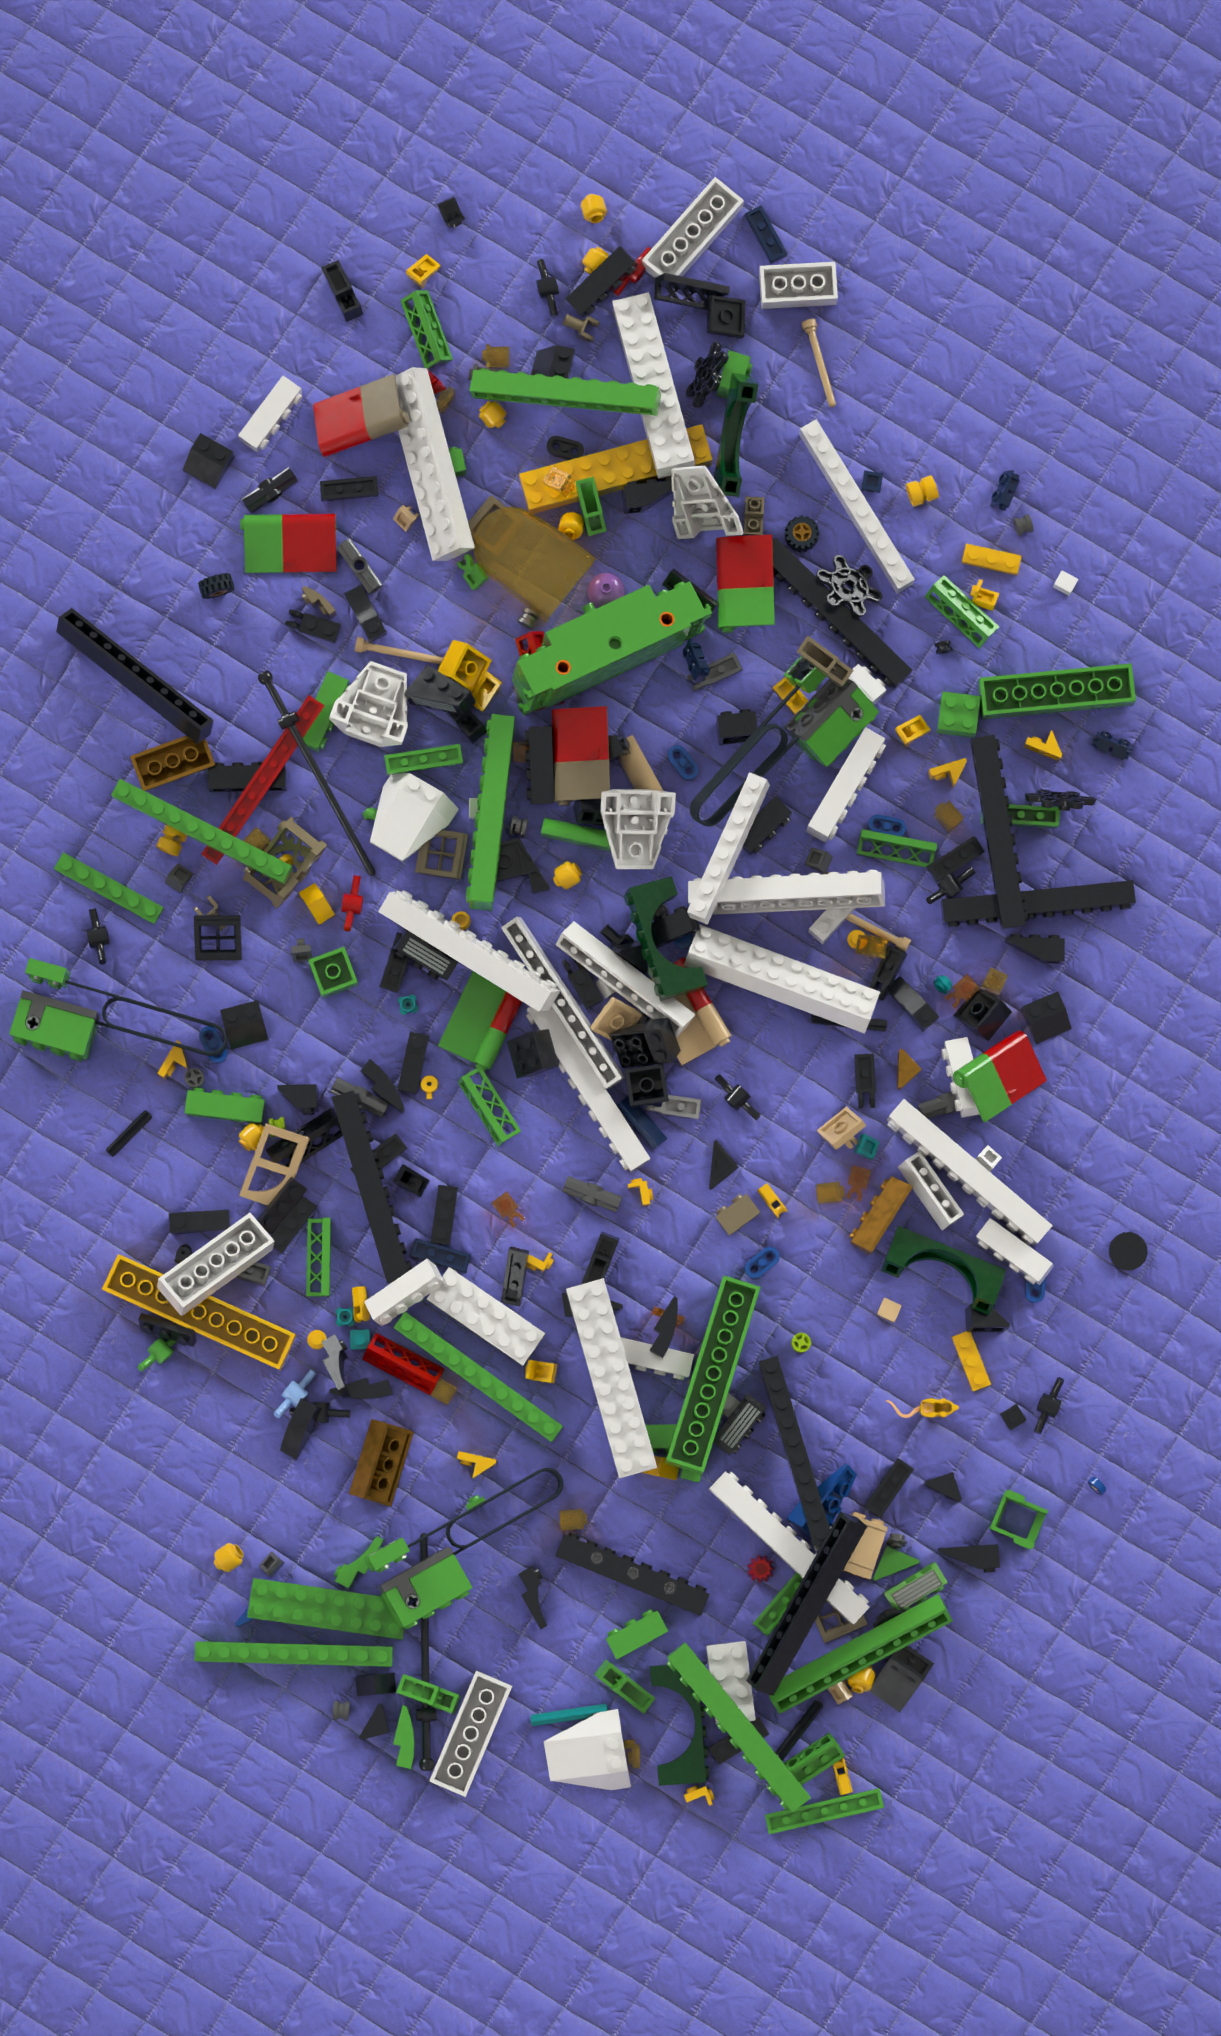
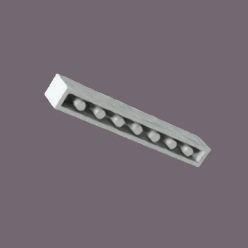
M749 772L688 908L687 913L690 918L708 925L770 785L767 779Z
M573 921L560 935L555 944L643 1013L651 1019L669 1017L676 1038L689 1026L695 1016L692 1011L675 998L660 1001L659 996L655 994V983L576 922Z

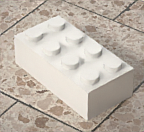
M835 262L766 265L759 268L761 309L837 305L838 293Z
M746 1641L707 1645L706 1651L710 1673L748 1720H756L752 1687L746 1681L750 1675Z

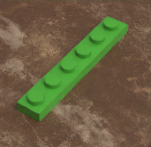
M64 852L54 867L55 871L154 925L164 910V907Z
M880 1788L803 1805L793 1813L789 1809L788 1811L781 1810L764 1814L768 1833L773 1834L884 1808Z

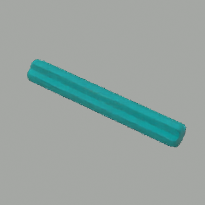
M598 1704L532 1714L530 1719L532 1726L586 1719L598 1712L608 1711L607 1704Z

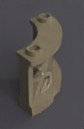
M292 817L287 821L283 820L278 825L277 829L279 831L264 852L275 857L277 853L294 850L293 863L298 869L297 872H291L289 880L285 885L271 878L262 883L253 876L256 871L246 867L244 869L245 875L242 879L245 882H249L270 899L272 905L277 909L293 893L297 883H301L311 871L309 868L318 861L327 846L322 840L318 842L294 822ZM288 830L299 838L297 844H294L295 837L291 835L290 840L286 838ZM282 840L284 845L277 846L278 843ZM302 841H303L305 844H307L309 847L304 846V845H301V844H302ZM299 851H301L299 856H304L303 862H299L297 859ZM272 884L276 893L269 889L267 885Z

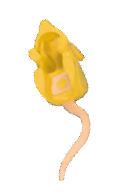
M930 1398L922 1400L920 1406L905 1415L898 1410L893 1402L886 1400V1402L892 1405L896 1413L903 1418H910L917 1412H921L922 1417L944 1418L959 1409L958 1405L946 1400V1398Z

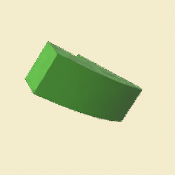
M594 476L575 481L587 535L591 536L606 532Z
M606 1659L594 1674L643 1714L656 1699Z
M403 1705L393 1742L394 1745L401 1746L396 1766L412 1769L415 1748L414 1729L408 1707Z

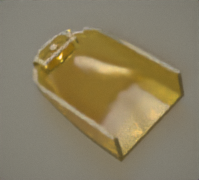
M517 507L500 508L488 514L478 525L473 540L475 559L484 572L525 606L536 612L546 622L549 621L552 613L596 561L594 556L564 533L531 512Z

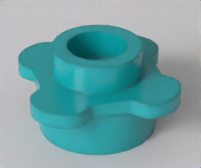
M945 975L937 976L933 980L934 986L939 992L947 994L951 990L952 982Z
M411 994L410 996H400L398 998V1003L401 1007L399 1011L402 1015L418 1011L415 995Z
M339 1307L336 1309L337 1326L348 1325L352 1327L355 1324L353 1308L342 1309Z

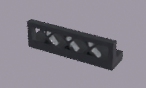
M668 273L655 277L654 300L707 311L708 296L724 297L730 292V286ZM661 286L665 287L670 294L662 296ZM677 290H681L686 296L683 300L679 299L675 292ZM697 293L702 301L696 303L692 295Z
M331 1108L293 1132L310 1138L301 1162L343 1136L338 1118ZM336 1125L339 1127L340 1130L338 1132L329 1134L332 1127ZM322 1137L321 1143L317 1145L312 1144L315 1138ZM283 1138L267 1148L266 1152L275 1163L284 1158H290L289 1163L285 1165L289 1167L297 1143Z

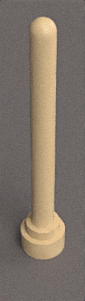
M808 319L801 323L802 329L809 336L828 405L835 407V398L815 333L818 327L816 319Z
M357 637L354 651L362 653L368 650L440 665L444 657L368 643L365 638Z
M853 914L846 918V920L895 944L896 948L906 952L911 943L910 939L906 937L898 938Z

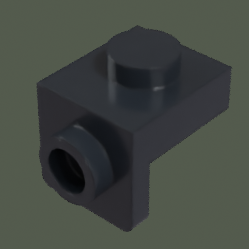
M454 196L437 203L446 226L454 228L462 224L461 221L465 217L462 215Z

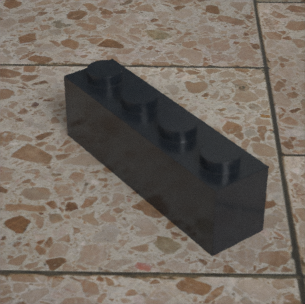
M619 246L565 299L579 315L583 317L589 316L595 311V306L599 302L603 303L607 300L609 293L613 289L616 290L623 284L622 280L626 276L630 277L637 270L635 267L639 264L623 247Z
M552 725L529 726V731H525V742H529V750H526V761H530V769H526L527 781L531 780V788H527V800H531V804L554 803Z
M235 762L232 763V766H224V763H215L216 766L208 768L209 791H244L262 762H252L251 765ZM286 765L268 791H287Z

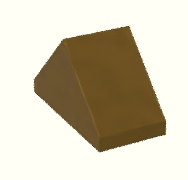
M903 1049L898 1051L897 1090H901L922 1070Z

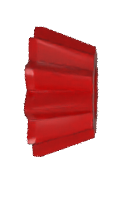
M428 370L433 393L437 394L446 390L445 385Z
M757 1555L756 1559L751 1558V1564L747 1565L750 1569L747 1574L752 1575V1580L757 1579L758 1583H761L763 1580L768 1582V1577H773L772 1571L775 1570V1567L772 1566L773 1561L768 1560L767 1556L761 1557Z

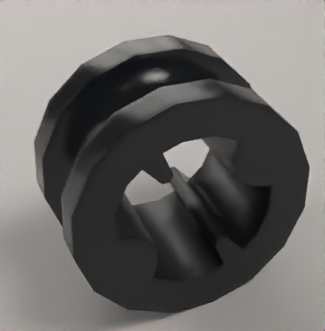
M951 641L935 643L934 647L937 648L936 654H945L953 651L950 647Z

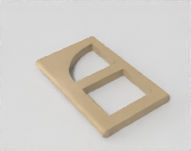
M266 1123L239 1196L269 1205L290 1177L295 1179L310 1138ZM269 1134L297 1143L289 1167L260 1158ZM257 1166L285 1175L277 1186L269 1190H248Z

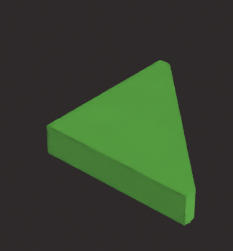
M886 1546L872 1580L876 1581L916 1565L920 1560Z

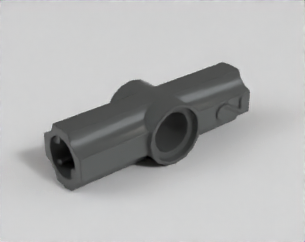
M351 539L340 543L337 550L370 595L383 586ZM357 563H363L365 565V567L362 570H356L354 568Z
M337 1077L330 1093L339 1095L354 1090L355 1094L359 1093L362 1104L359 1105L360 1110H366L383 1118L390 1103L372 1095L370 1091L360 1086H354Z
M948 1092L937 1096L936 1099L918 1104L919 1112L927 1119L941 1114L953 1113L956 1111V1095Z
M570 1176L567 1177L562 1192L580 1198L581 1201L596 1207L600 1206L615 1213L622 1199L621 1196L603 1190L604 1188L596 1184L585 1183Z

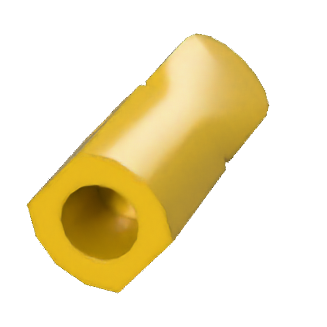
M768 1183L757 1190L777 1218L784 1211L787 1212L786 1207ZM777 1201L779 1206L774 1209L771 1204Z
M366 1286L353 1287L354 1321L356 1323H360L362 1320L368 1321L370 1313L364 1303L367 1300Z
M843 1757L832 1765L840 1795L853 1792ZM844 1767L845 1773L838 1774L837 1769Z

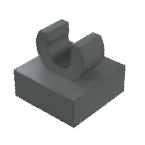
M304 938L297 939V946H291L293 962L312 959L311 945H305Z

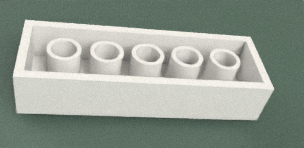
M714 177L642 259V266L654 278L663 273L683 277L741 211L744 200Z
M865 727L808 824L807 833L824 843L828 839H833L838 829L837 823L841 824L847 815V806L851 808L858 794L855 792L857 790L861 791L867 779L865 777L866 773L868 775L871 774L876 764L875 758L879 759L886 747L884 737Z
M249 1213L158 1278L157 1288L177 1312L183 1316L271 1252L275 1241L254 1216Z
M448 1267L442 1276L444 1284L436 1291L431 1292L427 1301L524 1366L545 1336V1333Z
M476 1670L429 1782L466 1797L512 1685Z

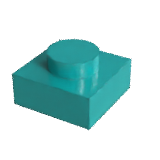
M861 1134L854 1152L869 1160H873L880 1142L866 1134Z
M370 1329L350 1330V1349H367L370 1344Z

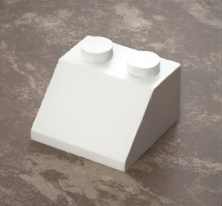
M858 664L852 669L854 671L848 679L854 681L871 703L875 705L886 693L887 689L884 688L886 685L880 679H874L867 667H861Z

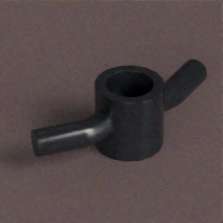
M539 259L537 265L541 279L536 280L540 299L547 298L550 315L555 316L558 315L554 295L559 294L555 276H548L544 260Z
M970 867L956 878L952 873L937 884L940 889L926 898L927 903L932 904L944 895L947 899H951L964 889L961 883L976 872Z
M96 908L89 909L92 929L86 930L90 948L96 947L99 964L103 965L106 963L104 946L110 944L106 926L100 927Z
M720 1074L715 1077L717 1083L728 1093L724 1099L736 1111L742 1107L756 1121L761 1117V1114L747 1102L751 1096L739 1084L733 1088Z
M1057 1377L1050 1394L1043 1393L1039 1400L1036 1411L1041 1412V1415L1034 1429V1432L1037 1434L1042 1433L1048 1416L1055 1418L1062 1400L1057 1399V1396L1064 1383V1379L1061 1377Z
M313 1402L322 1408L315 1422L329 1423V1417L350 1418V1410L330 1409V1403ZM295 1407L290 1408V1415H293Z

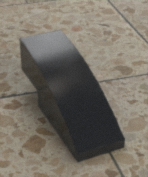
M339 260L321 267L345 321L348 322L364 315Z
M471 709L465 716L446 712L472 744L487 732L484 725L472 713Z
M369 1059L362 1068L361 1073L375 1083L371 1090L403 1114L405 1109L395 1086L383 1070Z
M601 1232L582 1284L605 1278L620 1238Z
M675 1296L653 1329L659 1336L649 1351L663 1359L670 1346L676 1327L678 1298Z
M368 1378L346 1384L350 1393L346 1398L376 1399L393 1395L388 1379L369 1385ZM337 1387L329 1389L331 1394L341 1396Z
M300 1398L289 1421L280 1451L295 1460L298 1459L315 1428L313 1424L322 1410L321 1407L308 1399Z

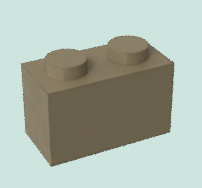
M739 1194L731 1200L733 1202L731 1206L727 1208L724 1205L716 1211L718 1215L715 1219L728 1237L760 1214V1211L747 1194L744 1196Z

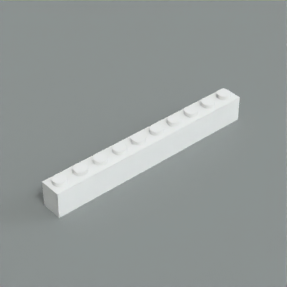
M817 419L800 428L799 435L896 594L913 585L914 577Z
M516 917L502 926L501 929L528 970L539 973L542 980H550L557 985L556 988L560 990V993L552 1007L604 1087L610 1089L626 1077L598 1034L590 1028V1022L523 919Z
M531 1006L528 1007V1014L526 1015L531 1025L535 1023L539 1030L549 1029L556 1057L559 1061V1069L562 1073H567L569 1076L568 1083L572 1089L576 1088L580 1093L578 1095L579 1100L583 1106L587 1104L591 1110L588 1112L594 1122L597 1120L601 1127L598 1129L604 1138L608 1137L611 1141L609 1146L614 1154L618 1153L621 1160L619 1162L624 1170L629 1169L630 1172H633L650 1161L651 1158L554 1008L551 1007L549 1011L539 1012Z

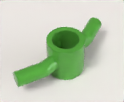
M159 1338L148 1348L147 1351L150 1356L137 1366L138 1370L144 1371L155 1361L160 1365L163 1364L174 1353L171 1347L177 1341L168 1339L165 1342L162 1338Z

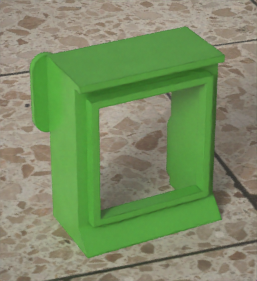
M1006 1490L1003 1493L989 1529L1012 1538L1014 1543L1033 1549L1048 1510L1025 1501V1497L1021 1494ZM1008 1500L1037 1512L1027 1539L998 1528Z

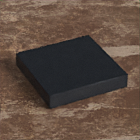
M716 295L708 296L707 333L743 338L746 300Z

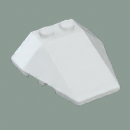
M706 466L680 467L671 470L672 491H674V500L672 501L674 516L672 517V523L678 539L694 538L700 531L724 529L726 536L742 535L744 533L739 516Z
M370 661L354 682L335 701L329 719L345 735L379 747L402 745L408 728L407 698L404 695L407 690V674Z
M411 773L390 775L382 789L370 843L403 862L420 849L429 839L431 840L438 832L448 827L459 809L442 791Z
M613 789L601 793V815L616 869H654L662 847L661 843L664 835L667 834L670 819L673 818L675 813L676 793L650 789Z
M618 1709L598 1712L544 1741L550 1781L606 1790L631 1787Z

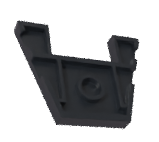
M519 838L501 842L496 882L528 875L533 894L550 890L549 885Z

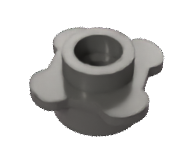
M893 1533L890 1534L886 1544L890 1545L891 1548L901 1549L905 1547L907 1541L904 1535Z

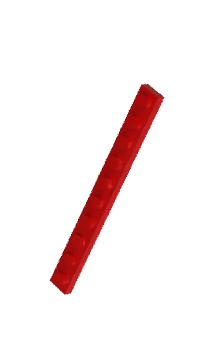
M308 695L297 711L300 721L296 723V727L302 738H304L325 707V705ZM288 728L284 730L218 829L237 837L298 747ZM208 846L201 853V855L216 865L224 856V854Z

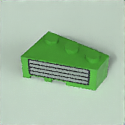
M932 1562L883 1592V1595L891 1608L905 1609L907 1611L911 1609V1604L923 1602L927 1599L926 1595L931 1592L936 1594L944 1589L943 1585L948 1582L936 1562Z

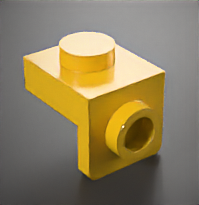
M979 579L977 586L973 585L970 596H973L972 602L979 607L993 611L999 593L981 588L983 580Z
M642 1178L633 1179L630 1184H627L628 1189H640L642 1206H648L651 1204L650 1200H654L652 1188L648 1189L647 1181H642Z
M549 1252L544 1262L529 1255L527 1268L532 1271L538 1269L542 1272L545 1269L549 1270L554 1261L551 1258L553 1254Z
M529 1359L525 1367V1378L555 1384L558 1364Z
M697 1785L686 1789L687 1793L683 1794L686 1802L705 1795L709 1806L713 1805L712 1800L715 1799L711 1788L707 1789L706 1786L700 1788Z

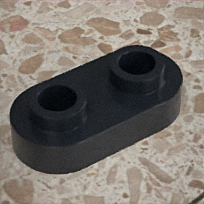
M552 436L547 441V450L553 456L571 460L584 455V447L578 441L560 436ZM558 444L560 448L555 450L553 445ZM573 449L578 451L576 455L571 453Z

